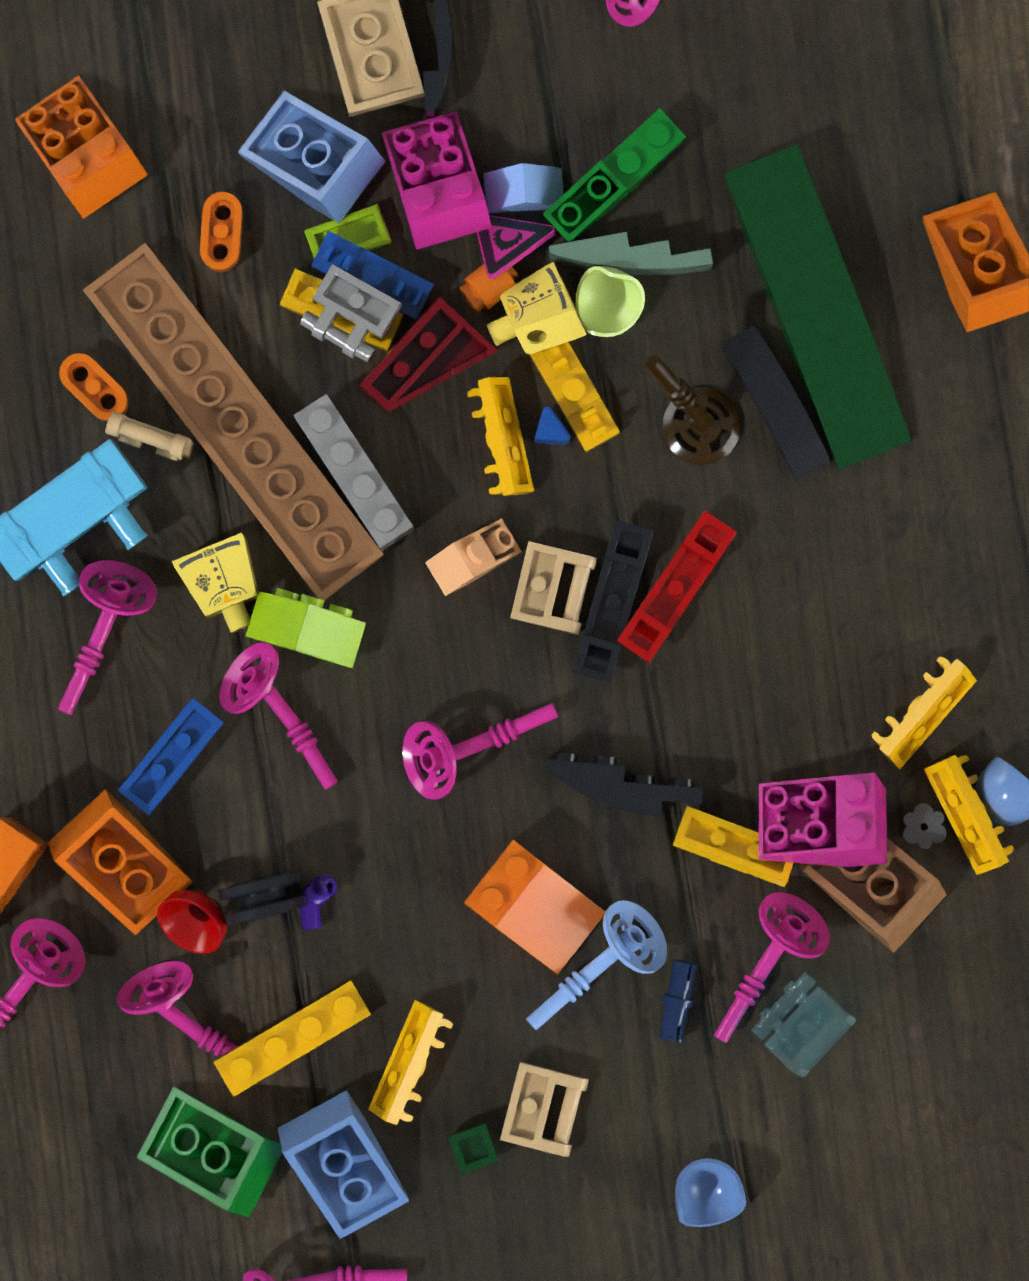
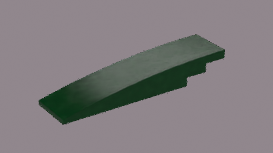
M796 144L724 173V181L737 210L736 216L751 250L750 256L838 471L911 442L868 322L798 145Z

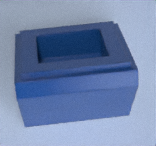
M545 407L541 414L534 443L558 446L567 445L570 442V434L552 408Z

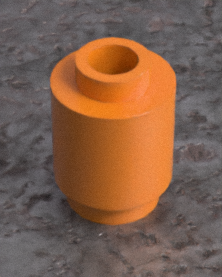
M483 264L464 279L465 284L458 289L472 309L479 313L484 308L489 310L501 301V294L516 285L514 280L518 277V274L513 267H510L495 279H490L487 276L485 264Z

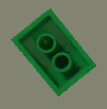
M173 1087L137 1158L224 1210L250 1217L282 1155V1148L279 1141L177 1087Z

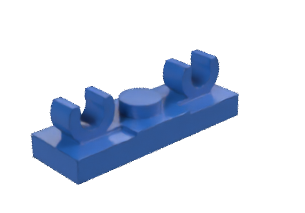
M330 231L327 232L311 264L312 267L326 274L331 265H335L399 301L402 304L399 311L417 319L434 285Z
M192 698L118 791L147 815H151L225 722L195 698Z

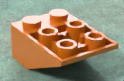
M79 75L15 119L83 219L148 175Z

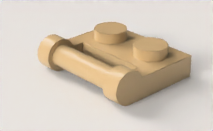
M115 411L111 413L105 431L106 434L111 436H119L118 441L136 448H141L142 442L157 447L155 454L176 462L183 457L190 458L195 445L189 437L170 433L128 418L126 415Z
M528 541L510 619L579 635L582 623L578 622L590 570H595L597 558ZM566 563L574 565L575 569L563 618L551 615L563 564Z
M520 1061L500 1140L569 1157L572 1148L569 1140L581 1093L586 1091L589 1079ZM555 1084L567 1088L554 1138L548 1139L542 1137Z

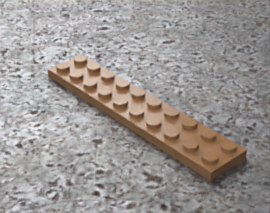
M146 243L83 289L84 293L318 599L325 601L384 556L383 552Z

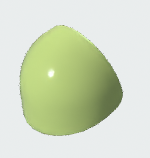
M594 266L589 268L580 279L576 292V311L585 331L599 337H613L624 333L636 323L644 308L645 292L641 283L629 274L613 267Z

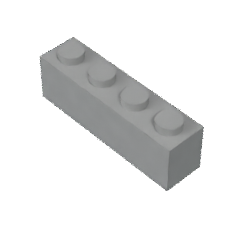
M327 394L293 415L381 551L414 531L413 525Z

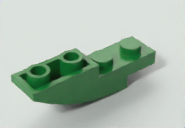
M659 108L603 161L600 160L543 215L568 242L574 241L658 168V165L687 139L686 136Z

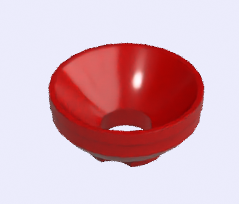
M175 891L169 894L158 907L157 920L164 934L177 946L192 953L209 954L216 951L222 944L227 933V925L222 909L216 899L210 898L203 891ZM195 906H197V907H199L200 909H202V910H203L204 912H206L208 915H205V914H202L201 912H199V911L195 908Z

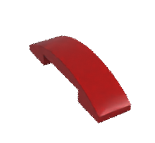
M704 511L617 639V642L650 663L737 532L707 511Z

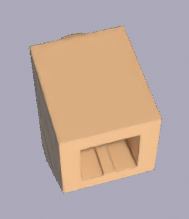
M500 519L453 542L425 563L442 592L447 596L472 583L517 556L522 551L504 521Z

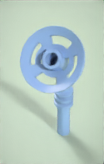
M622 900L610 905L603 917V929L609 947L579 972L573 971L571 973L572 978L566 977V984L561 982L558 985L559 990L526 1018L528 1023L535 1030L539 1029L569 1001L574 1003L576 995L581 997L583 989L588 991L590 989L589 984L618 959L627 967L639 973L649 974L659 970L667 958V944L660 926L649 912L631 901ZM620 914V919L610 926L613 916ZM633 918L643 926L650 937L649 939H646L639 927L632 925ZM621 926V927H622V932L618 934V933H617L618 927ZM638 949L641 950L640 956L635 954V951ZM650 952L653 953L651 962L644 965L642 961L649 956Z

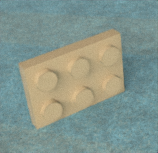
M321 0L317 2L349 117L425 96L398 0Z

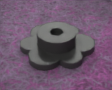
M920 803L914 808L913 813H906L903 817L906 827L902 835L907 843H918L920 848L928 849L931 847L932 842L940 843L946 837V829L941 825L944 822V815L939 811L933 812L929 804ZM922 823H925L927 826L924 831L920 828Z

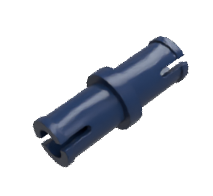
M673 959L668 993H664L662 1002L665 1003V1009L658 1038L682 1043L688 1009L693 1008L694 999L691 998L698 964Z

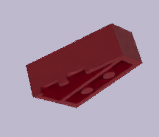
M439 297L429 305L357 384V387L382 410L390 412L498 352V350Z

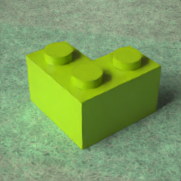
M280 588L276 589L275 595L259 591L245 637L353 668L366 625L365 622L351 618L353 610L330 604L329 610L323 609L325 602L323 600L302 594L300 601H298L299 594Z

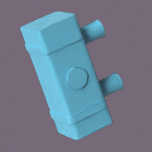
M108 439L92 452L88 451L81 456V460L13 509L5 511L0 515V562L14 581L22 580L37 568L39 570L43 568L64 597L79 586V576L63 555L64 549L102 521L103 523L108 521L125 544L127 550L148 536L127 509L129 506L128 502L148 489V487L112 439Z

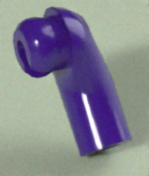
M326 874L318 875L300 892L299 895H305L307 901L306 906L300 907L303 930L322 928L320 907L336 893L338 887L333 877Z

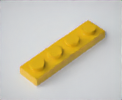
M350 980L215 1060L213 1063L234 1097L367 1018L371 1013Z

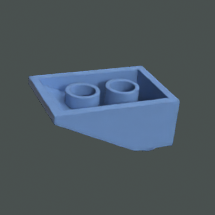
M286 91L281 94L238 151L244 159L306 204L337 223H340L385 163V160L368 138Z
M347 1090L277 1128L283 1155L340 1239L409 1202L404 1188L369 1124Z

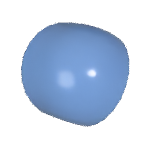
M995 757L978 777L975 790L993 823L1004 826L1021 824L1029 819V779L1003 759Z
M699 1159L693 1161L680 1172L675 1187V1203L678 1218L686 1226L707 1227L724 1223L738 1216L746 1206L745 1192L740 1177L733 1168L720 1160Z

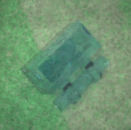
M806 972L795 983L791 980L783 989L785 994L771 1009L766 1007L759 1015L761 1020L751 1029L761 1040H764L774 1030L775 1033L764 1045L791 1072L802 1078L810 1072L857 1021L830 993L818 986L808 996L806 993L815 985L816 981ZM796 1004H798L799 1007L784 1022L782 1019L791 1011V1009Z

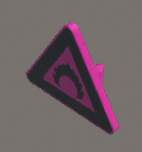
M489 215L492 228L477 232L488 278L495 279L555 235L554 226Z

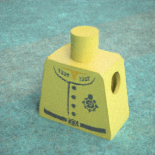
M554 262L547 264L503 292L500 299L507 315L487 324L489 333L496 346L517 337L527 354H533L587 335Z
M243 533L172 561L176 571L206 617L210 618L223 613L230 633L249 626L250 617L245 603L257 599L259 592L248 542Z

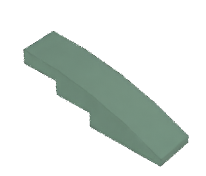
M627 232L549 246V258L551 261L587 270L594 266H608L617 268L629 275H675L711 270L713 265L710 248L671 255L668 240L629 247Z

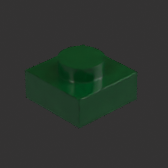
M486 1122L448 1135L461 1175L499 1161Z

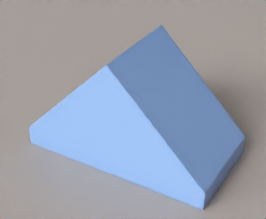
M521 163L484 173L485 200L488 213L549 209L564 195L562 168Z

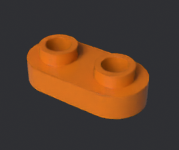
M228 192L212 194L203 205L200 255L205 265L216 272H226L234 268L240 259L243 209L239 200ZM228 208L231 211V215L226 220H219L217 218L218 210ZM220 246L228 249V254L223 259L214 257L215 249Z
M76 353L68 356L62 362L59 371L62 384L98 419L108 422L113 411L121 414L126 413L129 405L127 393L94 359L86 354ZM80 368L87 369L88 377L82 382L76 381L74 377L75 372ZM109 395L114 396L116 399L115 406L111 409H105L102 405L103 399Z

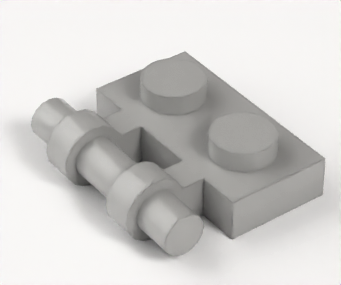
M332 264L312 298L315 302L325 307L322 314L318 317L307 311L303 315L300 325L311 330L312 336L320 341L327 339L343 348L342 353L354 359L357 356L369 363L375 355L376 349L364 343L367 334L370 332L383 339L402 304ZM338 315L356 324L351 334L334 326V321Z

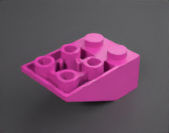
M457 111L382 132L416 250L492 228L485 197Z
M875 772L759 783V859L844 867L887 864L886 788Z

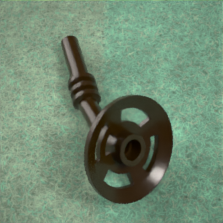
M658 355L650 356L646 360V367L666 389L665 394L671 400L663 417V435L670 450L683 461L695 465H709L725 458L736 446L741 432L740 415L735 404L727 395L719 390L710 387L691 388L684 379L677 378ZM708 397L719 401L728 411L729 417H724L722 411L716 405L707 402ZM706 408L712 410L717 415L718 420L714 421L712 415L705 412ZM677 409L686 412L683 420L673 419ZM690 429L693 435L699 437V442L693 440L686 430ZM721 429L730 431L727 442L720 449L711 453L709 443L719 436ZM680 432L681 437L687 444L697 448L696 453L683 448L674 434Z

